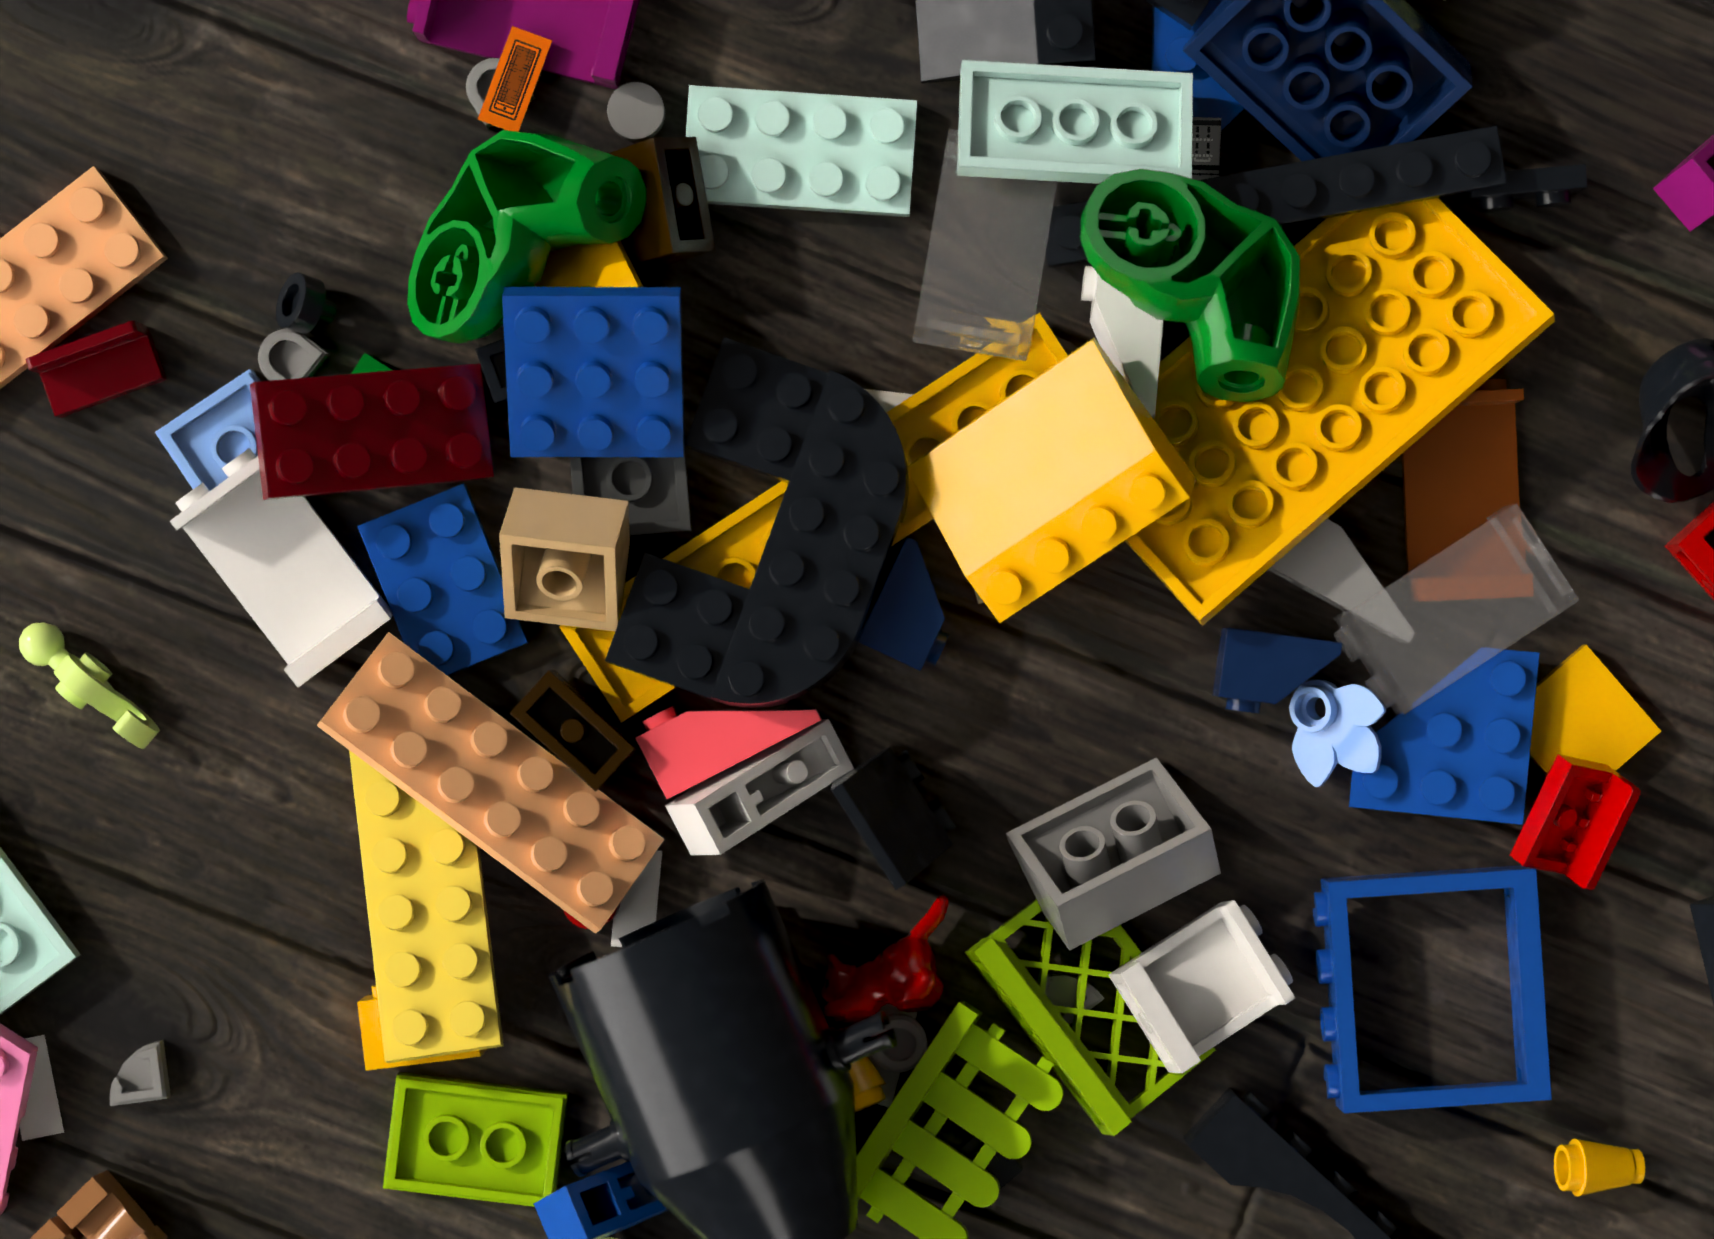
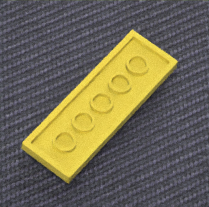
M349 750L385 1062L395 1063L503 1047L479 847Z

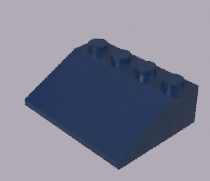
M1223 0L1183 47V51L1301 161L1414 141L1473 87L1470 62L1405 0Z

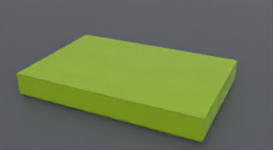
M399 1072L396 1075L383 1189L535 1207L534 1203L557 1191L569 1093Z

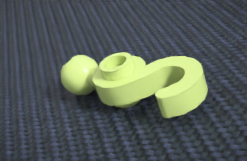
M44 622L32 623L23 630L19 638V648L23 657L33 665H49L55 670V676L60 680L55 689L72 705L83 709L88 703L117 722L112 727L113 730L141 749H145L160 732L156 723L143 710L113 689L107 681L112 672L102 662L87 652L81 658H78L65 649L64 636L56 625Z

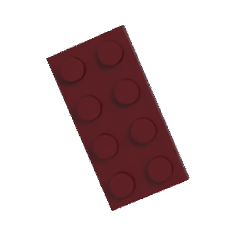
M480 363L258 381L250 384L263 500L470 481L494 477Z

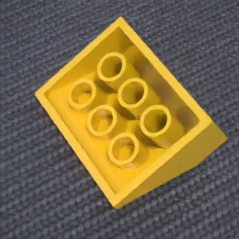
M1095 338L1079 347L907 467L962 572L999 623L1190 498L1197 479Z

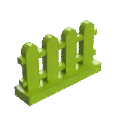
M964 1000L957 1003L856 1156L857 1203L861 1198L872 1206L866 1216L878 1224L883 1216L886 1215L919 1239H968L966 1227L955 1219L954 1216L965 1200L973 1206L984 1208L992 1205L998 1199L1000 1194L999 1181L986 1168L997 1152L1008 1159H1019L1030 1150L1032 1145L1031 1134L1025 1126L1017 1122L1028 1104L1041 1111H1050L1061 1103L1064 1096L1063 1086L1060 1081L1049 1074L1055 1063L1044 1056L1041 1057L1037 1065L1000 1041L1006 1030L996 1023H993L988 1031L978 1026L976 1023L983 1013ZM955 1054L967 1061L956 1079L944 1072ZM980 1070L1016 1094V1097L1005 1113L968 1088ZM924 1102L935 1109L925 1127L913 1120ZM948 1118L985 1143L973 1161L937 1137V1134ZM892 1150L903 1157L893 1175L881 1168ZM916 1166L953 1191L942 1209L905 1184Z

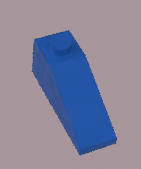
M630 1161L566 1185L534 1203L548 1239H604L668 1211L639 1183Z

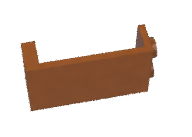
M1488 379L1401 454L1408 602L1533 597L1532 573L1523 574L1515 409V403L1524 400V389H1507L1506 379Z

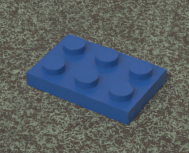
M463 483L357 526L404 644L447 676L530 643L521 620L505 618L502 573L466 484Z

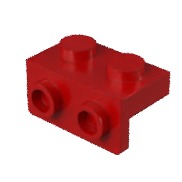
M1558 754L1509 856L1523 867L1561 873L1581 888L1593 890L1640 797V789L1606 764Z

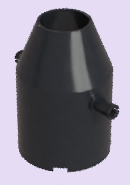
M764 879L752 882V888L743 893L739 887H736L619 938L623 947L621 950L597 959L594 951H591L548 975L611 1117L610 1126L579 1139L566 1142L565 1150L568 1161L585 1153H591L579 1158V1162L571 1165L576 1175L579 1177L585 1176L590 1171L622 1158L627 1162L630 1161L639 1183L698 1239H844L858 1227L854 1082L849 1071L851 1070V1063L887 1048L896 1047L897 1038L893 1028L875 1036H870L884 1030L885 1025L891 1023L883 1011L877 1012L874 1016L840 1030L834 1027L829 1028Z

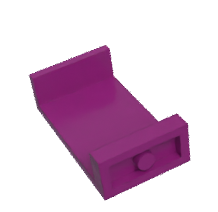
M410 0L407 11V23L414 24L412 32L420 42L485 58L499 59L511 27L514 26L552 40L541 70L542 72L618 89L640 0Z

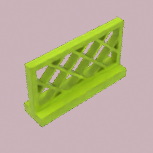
M1035 899L988 937L982 938L964 953L1040 1053L1055 1063L1052 1069L1099 1131L1104 1135L1115 1136L1132 1123L1131 1118L1216 1050L1213 1047L1200 1055L1201 1061L1184 1073H1169L1167 1071L1157 1080V1067L1165 1066L1162 1061L1158 1060V1055L1151 1043L1148 1059L1119 1055L1122 1021L1138 1022L1134 1016L1123 1014L1125 1001L1118 990H1116L1114 1013L1084 1009L1088 976L1110 978L1108 974L1111 972L1089 969L1092 939L1082 944L1079 967L1050 964L1052 935L1055 929L1046 916L1045 922L1030 920L1042 911L1037 899ZM1121 925L1099 935L1113 938L1121 948L1119 967L1142 953ZM1022 926L1043 928L1040 962L1020 960L1006 943L1005 939ZM1025 967L1039 969L1038 982L1034 980ZM1048 970L1078 974L1075 1008L1053 1005L1045 993ZM1060 1013L1074 1014L1072 1028ZM1083 1016L1113 1020L1109 1054L1088 1051L1082 1043L1080 1037ZM1094 1058L1108 1060L1107 1074ZM1118 1061L1147 1065L1145 1090L1130 1102L1126 1101L1115 1086Z

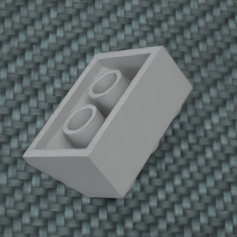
M1157 757L1006 833L1007 840L1044 915L1069 951L1221 874L1212 829Z

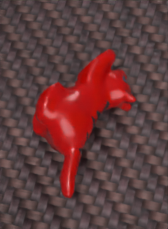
M945 895L939 896L907 937L895 941L874 959L861 966L845 964L835 955H828V970L825 974L824 986L821 990L822 997L828 1002L824 1006L825 1016H833L835 1023H848L869 1018L886 1004L894 1005L898 1010L908 1013L932 1008L942 995L943 983L936 974L935 956L929 945L928 938L944 920L949 905L948 898Z

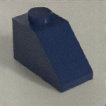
M907 537L867 620L859 642L921 671L925 661L936 665L950 634L940 630L945 617L918 542Z
M1221 628L1213 696L1227 698L1225 709L1260 714L1261 702L1277 704L1341 655L1342 643Z

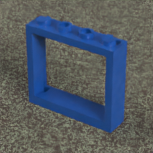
M1516 865L1321 878V892H1314L1315 908H1313V917L1316 927L1324 926L1325 949L1316 951V968L1319 984H1328L1329 1007L1320 1008L1322 1039L1324 1042L1331 1041L1333 1064L1324 1065L1327 1099L1335 1098L1336 1107L1343 1113L1552 1100L1536 868ZM1504 888L1517 1081L1360 1091L1347 898Z

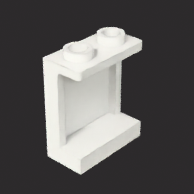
M1234 900L1218 903L1108 974L1169 1073H1184L1201 1061L1200 1055L1278 1005H1286L1295 999L1288 986L1293 983L1288 968L1276 954L1269 956L1258 938L1262 934V928L1257 918L1246 905L1239 907Z

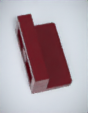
M135 320L25 359L29 370L40 374L54 416L58 418L167 380L148 326Z

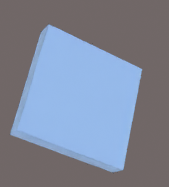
M248 369L155 432L192 489L201 483H204L209 491L214 489L228 478L222 468L250 448L255 456H258L250 384L258 382L260 379L254 370Z

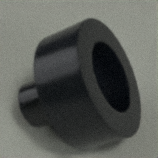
M299 272L292 274L284 283L277 300L276 320L278 325L288 330L307 334L316 326L318 321L325 324L331 323L336 314V304L325 300L326 291L324 283L320 279Z

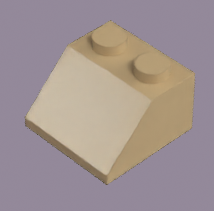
M514 487L499 533L505 618L615 632L621 618L630 546L629 501Z

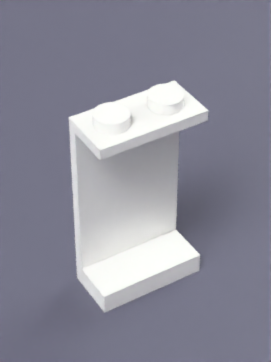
M249 448L222 468L228 478L214 489L209 491L206 485L201 483L178 500L175 504L182 512L170 520V523L176 530L183 528L286 661L288 665L284 668V671L294 684L300 687L390 620L393 614L390 607L305 496L263 500L259 459Z

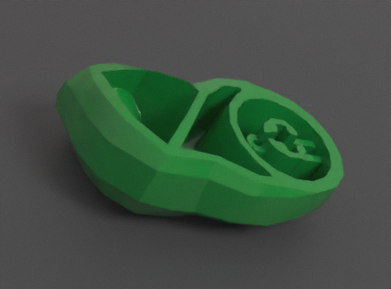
M502 130L473 149L458 173L452 188L429 217L415 252L409 275L407 298L412 323L428 337L458 344L468 343L492 334L504 323L502 302L504 287H535L543 277L549 252L574 245L611 244L626 239L631 235L642 220L647 201L646 187L639 169L628 159L547 134Z
M1137 169L1115 173L1097 185L1082 213L1080 241L1087 260L1101 279L1126 295L1137 308L1157 320L1186 323L1193 346L1197 383L1204 393L1220 400L1251 402L1274 396L1283 388L1286 379L1299 309L1300 256L1278 220L1253 209L1235 204L1202 181L1166 171Z

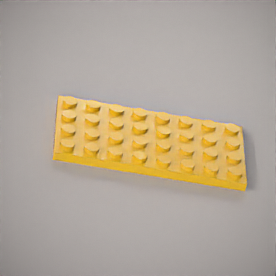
M1439 198L1329 217L1294 246L1300 256L1299 309L1286 379L1283 388L1274 396L1251 402L1220 400L1204 393L1196 379L1193 346L1190 336L1160 361L1154 420L1197 479L1190 498L1126 539L1125 542L1202 626L1555 322L1554 313Z

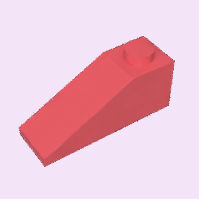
M673 706L642 721L647 732L635 739L666 799H669L821 721L822 718L817 709L689 710L678 716Z

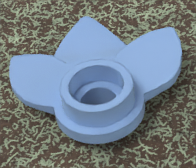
M1317 679L1300 685L1290 701L1289 712L1293 723L1298 727L1292 744L1293 756L1307 781L1314 787H1321L1328 780L1337 763L1356 772H1377L1381 762V744L1377 733L1370 725L1376 723L1386 712V708L1379 697L1371 689L1358 684L1338 688L1329 681ZM1318 698L1323 699L1325 703L1326 713L1323 718L1318 716L1315 711V703Z

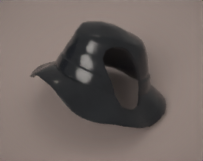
M1698 338L1680 344L1662 355L1646 372L1640 385L1639 407L1643 423V434L1638 441L1631 462V475L1636 486L1642 492L1667 503L1685 502L1714 490V340ZM1686 397L1698 398L1705 405L1706 411L1703 462L1701 469L1692 476L1684 475L1677 469L1667 441V423L1670 410L1677 401Z

